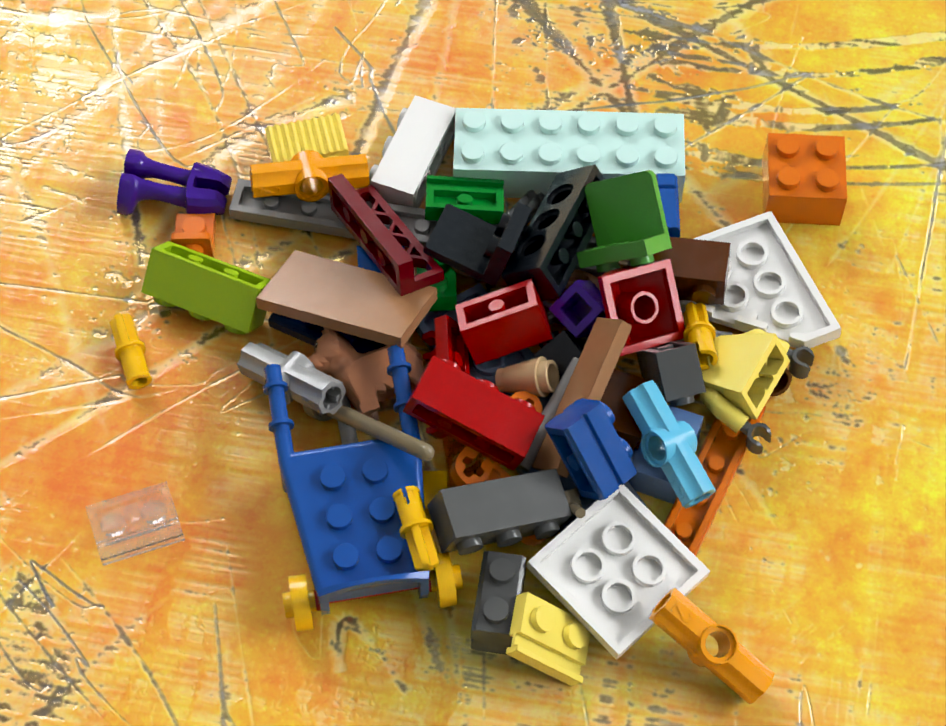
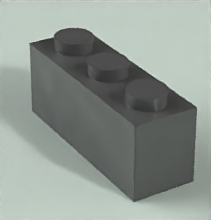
M556 468L441 489L427 505L441 552L447 553L458 550L459 555L477 552L484 547L483 545L497 543L498 547L511 546L520 542L522 537L535 535L537 540L550 538L560 532V527L572 516Z

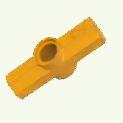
M305 150L295 154L291 161L253 164L249 166L253 198L296 194L300 200L306 202L318 201L324 198L329 191L328 178L341 173L354 188L369 186L366 154L323 158L316 151Z
M676 588L671 589L652 610L649 619L687 651L688 657L694 664L709 669L748 704L754 703L766 692L773 682L772 679L775 673L738 642L736 634L731 628L714 622ZM708 635L714 637L718 643V653L715 657L709 654L705 646Z

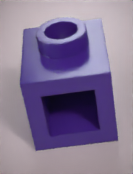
M576 280L549 308L575 338L589 337L597 317L606 318L601 292L591 280Z

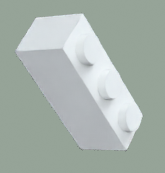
M415 95L409 108L401 110L397 121L396 133L394 136H388L382 151L383 158L379 165L374 164L369 172V185H373L387 203L419 208L426 194L427 175L435 176L454 139L456 108Z

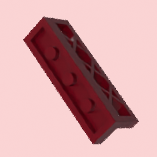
M342 173L328 178L331 209L400 296L444 280L443 269L433 257L423 252V245L373 185L355 190ZM366 201H370L373 204L372 208L368 206ZM384 224L390 225L389 230L386 228ZM402 246L408 247L407 252L404 250ZM414 267L424 268L427 270L424 273L414 276Z

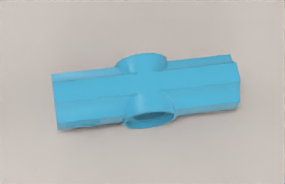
M653 380L644 382L628 391L622 399L643 434L640 445L641 452L647 463L653 467L662 468L685 509L709 498L716 492V489L695 454L698 443L696 434L690 424L685 421L676 420Z

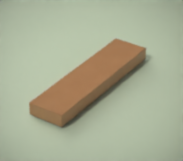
M597 317L554 417L563 413L564 409L578 399L601 401L632 328L630 324L620 319ZM546 433L532 468L538 471L556 468L559 477L567 478L569 472L549 434Z

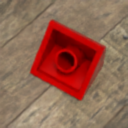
M670 258L638 266L617 268L597 277L606 318L620 319L632 326L620 357L684 338L685 325Z

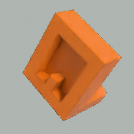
M215 213L176 214L175 232L171 234V242L214 258Z

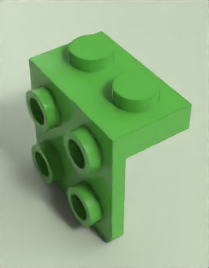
M646 170L595 181L586 185L585 194L597 247L577 253L580 268L596 266L597 273L620 268L619 261L629 260L631 266H638L653 262V254L672 248L658 182L653 171Z

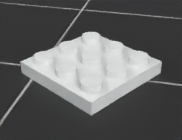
M624 484L619 485V489L608 498L601 501L597 500L585 510L586 514L583 518L577 517L527 562L526 566L616 660L655 625L649 619L652 610L671 589L676 588L686 597L710 573V570Z

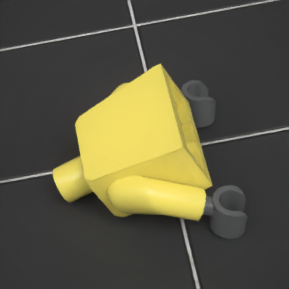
M754 329L737 335H720L714 339L715 351L718 355L716 365L713 366L710 363L708 356L710 369L701 370L706 392L700 393V400L717 419L736 434L740 430L747 436L746 447L751 453L762 454L763 446L759 441L754 440L753 437H763L770 443L771 430L764 423L751 424L747 420L749 418H758L788 364L789 371L794 377L799 379L808 377L810 372L809 366H812L814 361L813 351L805 346L792 350L789 348L790 344L779 339L776 334L767 333L761 329Z

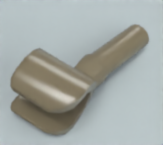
M577 488L564 491L571 513L578 518H583L586 511L582 508Z

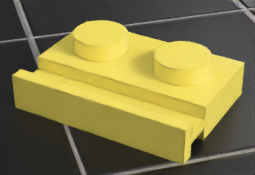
M529 592L516 595L509 636L513 638L511 647L506 649V654L565 684L574 686L583 683L584 677L580 675L581 666L586 665L591 633L572 614Z

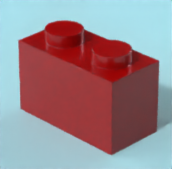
M532 278L455 305L460 333L476 365L553 339L547 312Z

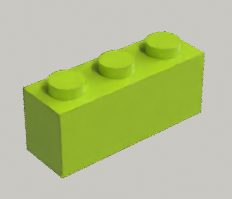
M167 241L151 249L141 292L154 297V301L160 305L167 307L178 306L188 310L189 315L196 319L214 320L224 324V328L232 333L248 334L264 323L267 311L257 308L256 297L271 279Z

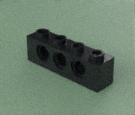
M596 164L557 173L501 275L507 286L532 278L541 301L561 297L578 264L577 253L585 250L594 233L585 187L588 183L605 180Z

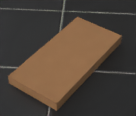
M294 250L256 297L257 308L382 344L397 345L402 349L438 297L437 288L432 286L400 296L383 273Z

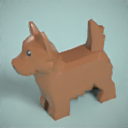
M324 327V330L321 331L322 336L315 342L314 353L308 359L317 370L343 382L346 390L345 396L356 411L379 421L377 412L380 410L379 403H384L385 399H393V394H395L392 376L387 374V367L390 365L387 349L391 346L387 345L363 354L358 353L343 335L336 330ZM409 338L403 347L406 362H409L412 367L411 372L408 374L413 392L424 371L421 353L410 344Z

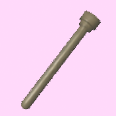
M343 404L333 415L330 413L321 414L303 405L305 413L316 420L328 421L336 419L423 461H429L434 457L435 450L432 445Z

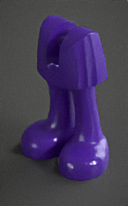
M130 148L124 162V173H121L117 213L128 216L134 212L139 201L156 200L186 208V213L189 214L215 213V215H223L227 204L225 196L229 194L232 178L213 167L198 162L193 164L192 170L160 163L148 158L143 151ZM144 178L165 180L184 187L156 183Z

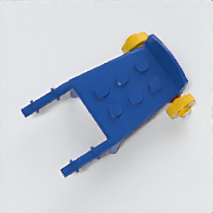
M393 345L387 349L390 365L387 367V374L392 376L397 401L393 405L394 411L399 413L402 432L421 440L417 419L403 412L412 394L408 374L411 372L412 367L409 362H406L404 347L401 349L399 346ZM267 365L264 368L266 384L263 386V392L269 398L272 422L268 425L269 431L274 433L282 487L290 501L315 590L308 591L305 574L288 576L290 592L282 593L286 619L294 617L297 632L314 630L311 612L321 611L322 615L330 614L329 604L415 589H418L419 599L428 598L430 592H436L439 608L457 606L456 590L463 589L460 565H452L449 552L442 553L440 551L437 552L440 560L438 566L432 571H417L414 568L407 541L399 533L402 524L392 495L401 488L409 504L410 501L405 487L417 486L420 490V497L425 510L422 460L378 439L294 452L291 436L294 422L288 417L285 398L288 384L282 379L280 365Z

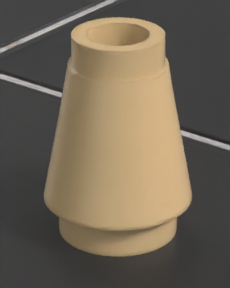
M540 356L506 366L505 368H498L495 374V383L500 392L515 393L527 391L538 397H547L549 393L555 391L559 383V370L554 360H547L545 357Z

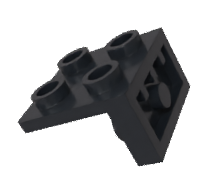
M517 202L512 215L503 213L496 227L451 204H446L423 252L440 263L454 267L478 281H483L495 287L515 248L532 208Z

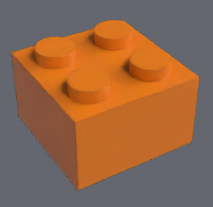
M768 133L762 158L763 213L772 211L778 223L840 226L847 202L845 136Z

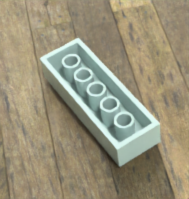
M456 108L453 177L504 180V198H522L530 190H533L536 194L542 192L545 196L557 173L596 164L605 179L646 170L653 171L655 175L657 173L675 174L678 181L679 202L681 203L685 182L684 114Z

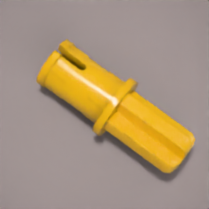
M689 302L685 306L686 311L683 313L686 326L683 332L684 341L696 344L701 370L710 369L707 357L709 356L710 363L713 366L718 361V355L714 346L716 331L714 326L709 323L706 306L703 303L694 304Z
M117 313L109 322L116 344L114 350L115 358L121 361L128 388H144L152 382V377L144 357L146 351L145 343L139 340L132 316L129 313Z
M417 486L405 487L410 501L409 504L400 488L392 495L402 524L399 529L400 536L407 541L414 568L417 571H432L440 563L431 533L434 528L433 521L426 517L419 488Z

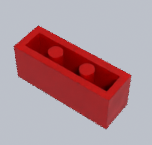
M434 355L422 372L403 409V412L513 471L526 457L545 415L537 412L531 403L523 399H513L500 392L494 383L485 379H476L463 372L461 367L455 362L448 359H439Z

